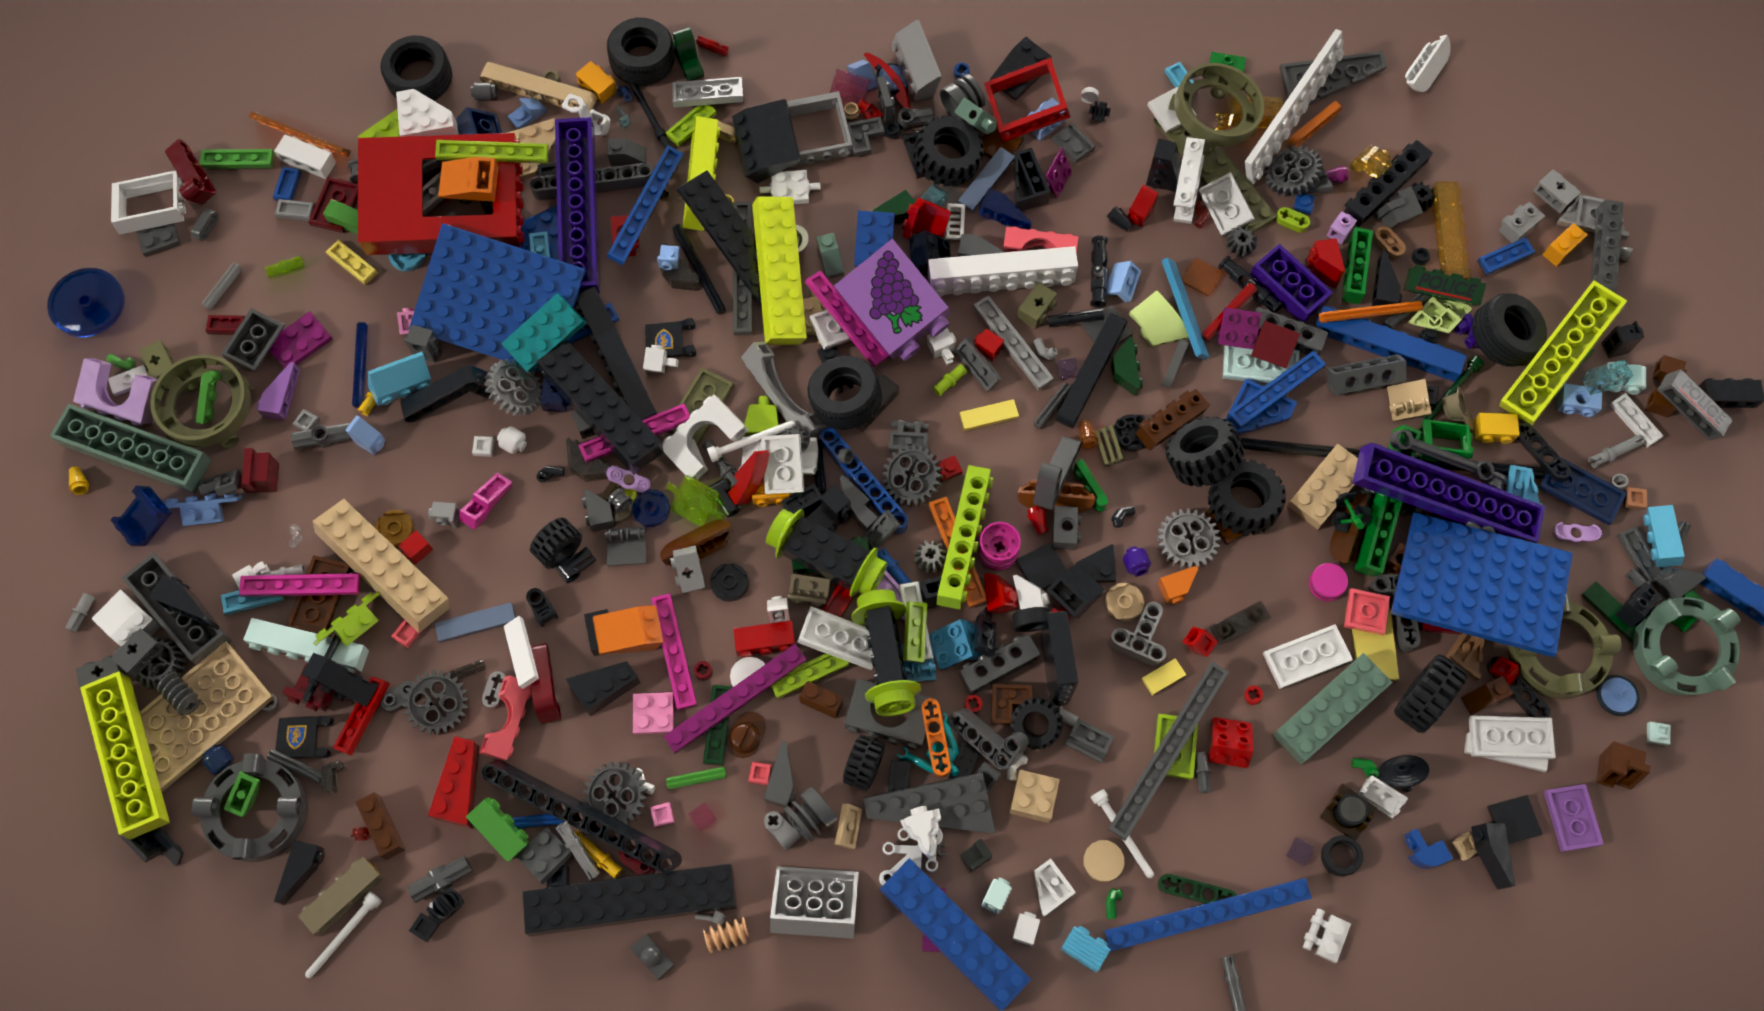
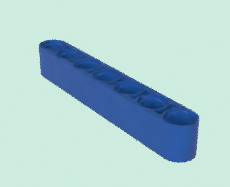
M830 427L823 429L820 437L825 451L854 486L870 499V505L879 516L885 512L883 507L889 506L892 508L890 512L896 520L904 522L894 533H905L908 528V517L855 453L850 464L856 465V468L849 469L848 466L850 464L839 462L836 452L842 448H851L835 429ZM826 437H833V438H834V439L831 440V441H826V440H825ZM862 478H866L869 481L866 483H861L859 480ZM878 492L880 496L872 497L871 494Z

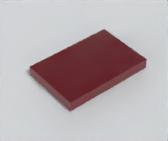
M327 177L308 223L310 226L344 233L345 229L343 226L328 222L323 213L331 199L355 208L358 201V184Z

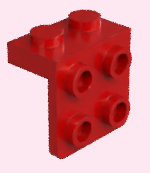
M919 197L908 208L907 214H909V217L903 223L902 229L904 232L902 237L909 239L914 232L920 233L926 230L943 238L951 212Z
M1214 717L1212 719V744L1208 754V762L1248 768L1253 755L1252 724L1244 721Z

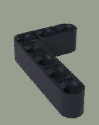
M471 365L463 366L402 400L400 404L404 421H418L469 392L489 399L488 397L491 393L485 391L488 386L484 385L486 382L485 376L488 374L487 371Z

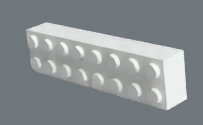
M1074 246L928 259V283L940 297L948 294L961 295L970 292L977 294L981 291L996 292L1004 289H1032L1038 282L1046 287L1060 284L1067 286L1075 283L1078 269L1076 248Z

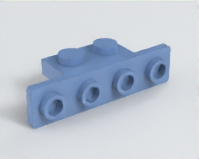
M236 492L218 497L217 494H208L204 496L205 498L198 499L197 496H189L181 501H178V498H170L160 505V509L179 507L183 526L222 522L224 517L221 503L238 501L243 498V495L236 494Z

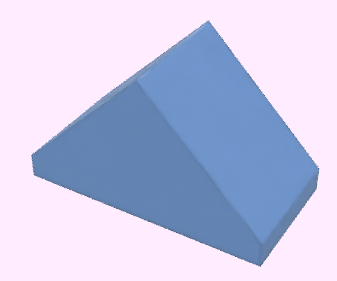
M862 59L847 66L862 94L877 88V82L871 64L868 61Z

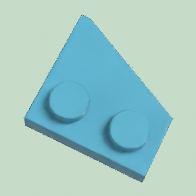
M1510 465L1506 492L1542 505L1537 495L1539 491L1534 482L1532 469Z

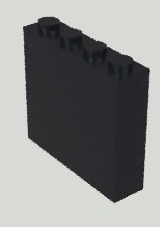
M1067 611L1046 614L1040 633L1050 702L1056 703V706L1068 704L1078 684Z

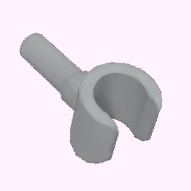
M715 911L713 917L701 914L695 915V919L706 920L714 924L720 923V925L723 924L726 915Z

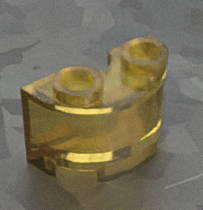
M1372 145L1365 148L1350 164L1352 170L1361 172L1364 169L1368 175L1377 178L1392 166L1390 153L1385 149L1381 150Z

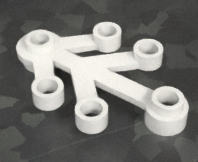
M901 828L898 831L897 836L899 840L906 841L908 839H911V836L908 831H906L908 834L906 838H901L900 832L906 830ZM940 828L936 835L937 845L943 839V833ZM886 842L883 845L882 850L886 855H892L893 853L907 855L891 870H885L880 874L879 882L882 886L886 883L884 876L887 874L892 876L909 858L921 869L922 851L919 848V844L909 846L894 845L891 842ZM891 845L893 850L886 852L885 846ZM936 854L929 857L925 864L929 872H934L938 868ZM934 862L936 865L935 869H930L928 863Z

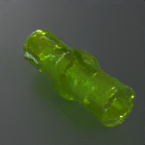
M301 255L288 260L282 259L279 263L265 266V270H267V276L271 278L281 273L287 274L290 270L304 267L305 264Z

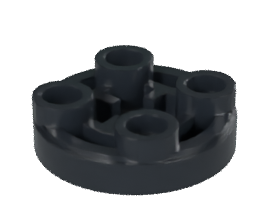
M1130 414L1117 419L1114 430L1120 448L1133 452L1145 447L1136 435L1140 428L1138 425L1145 420L1143 415Z

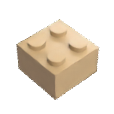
M1019 770L1009 814L1049 823L1052 818L1060 779Z

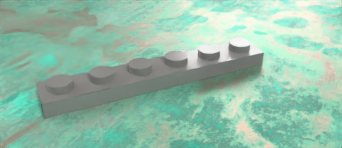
M988 295L975 303L973 306L975 311L989 329L1004 340L1003 347L1035 388L1039 391L1053 382L1054 378L990 296Z

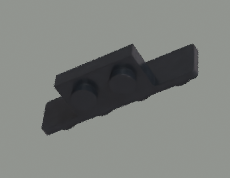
M160 827L131 840L119 835L145 863L162 853L175 866L181 863L184 854L182 848L175 844Z

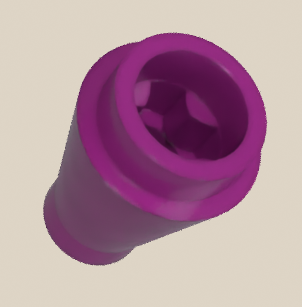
M1341 165L1325 171L1332 183L1348 181L1347 166L1342 167Z

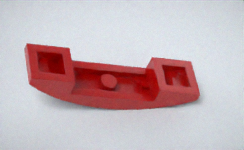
M864 53L863 55L877 71L883 68L900 90L895 97L903 108L911 109L907 89L898 74L882 59L873 54Z

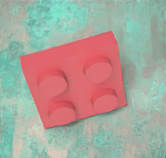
M1350 588L1344 627L1384 635L1390 596Z

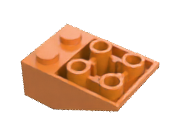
M471 157L442 162L438 197L495 202L499 168L496 159Z

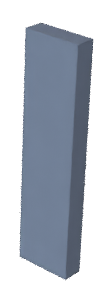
M1000 147L960 197L958 203L965 204V208L973 213L1012 164L1015 156Z
M510 602L436 622L437 638L439 643L494 629L506 625L515 619L516 616L513 604Z

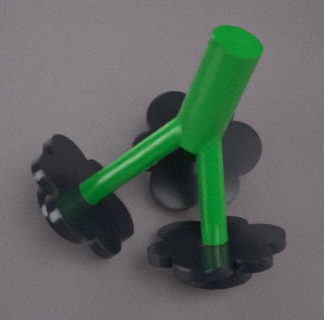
M1347 492L1343 493L1335 500L1337 507H1347L1349 510V514L1345 511L1336 512V517L1332 518V524L1337 532H1348L1351 523H1354L1358 529H1363L1368 524V521L1372 520L1370 507H1363L1359 504L1352 508L1351 502L1356 500L1355 492L1350 494Z

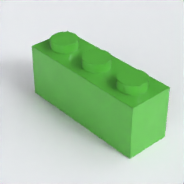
M487 797L466 818L499 854L509 862L530 842L528 840L529 837L524 830L518 829L514 825L515 822L509 814H504L499 809L501 806L495 799Z

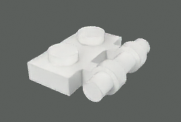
M1317 909L1315 915H1312L1310 920L1312 924L1309 932L1304 936L1303 948L1311 951L1314 944L1318 946L1316 955L1337 963L1351 923L1333 915H1330L1328 921H1325L1323 919L1325 911ZM1319 927L1324 929L1321 939L1316 937Z

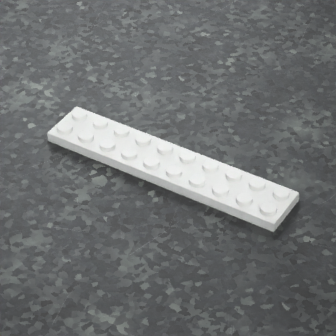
M1335 29L1245 160L1246 178L1251 185H1254L1257 179L1259 180L1262 177L1265 166L1271 164L1273 154L1279 152L1281 144L1284 140L1288 139L1293 126L1298 124L1302 113L1307 111L1311 100L1316 98L1319 88L1324 86L1328 75L1333 73L1336 63L1342 60L1344 55L1342 31Z

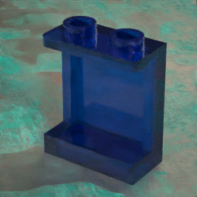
M135 486L132 493L136 498L120 517H112L111 522L115 525L116 530L124 536L129 545L146 546L172 512L150 486Z

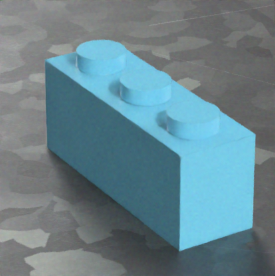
M1673 505L1648 507L1646 515H1643L1644 526H1648L1649 530L1647 532V541L1652 544V560H1655L1657 567L1682 565L1685 555Z

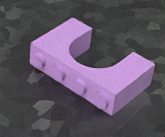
M84 358L73 402L81 404L80 407L85 409H97L99 414H112L117 420H129L132 425L143 426V424L152 423L153 415L150 400L152 390L158 379L147 375H134L128 399L122 405H118L111 400L107 392V381L112 364L95 358Z

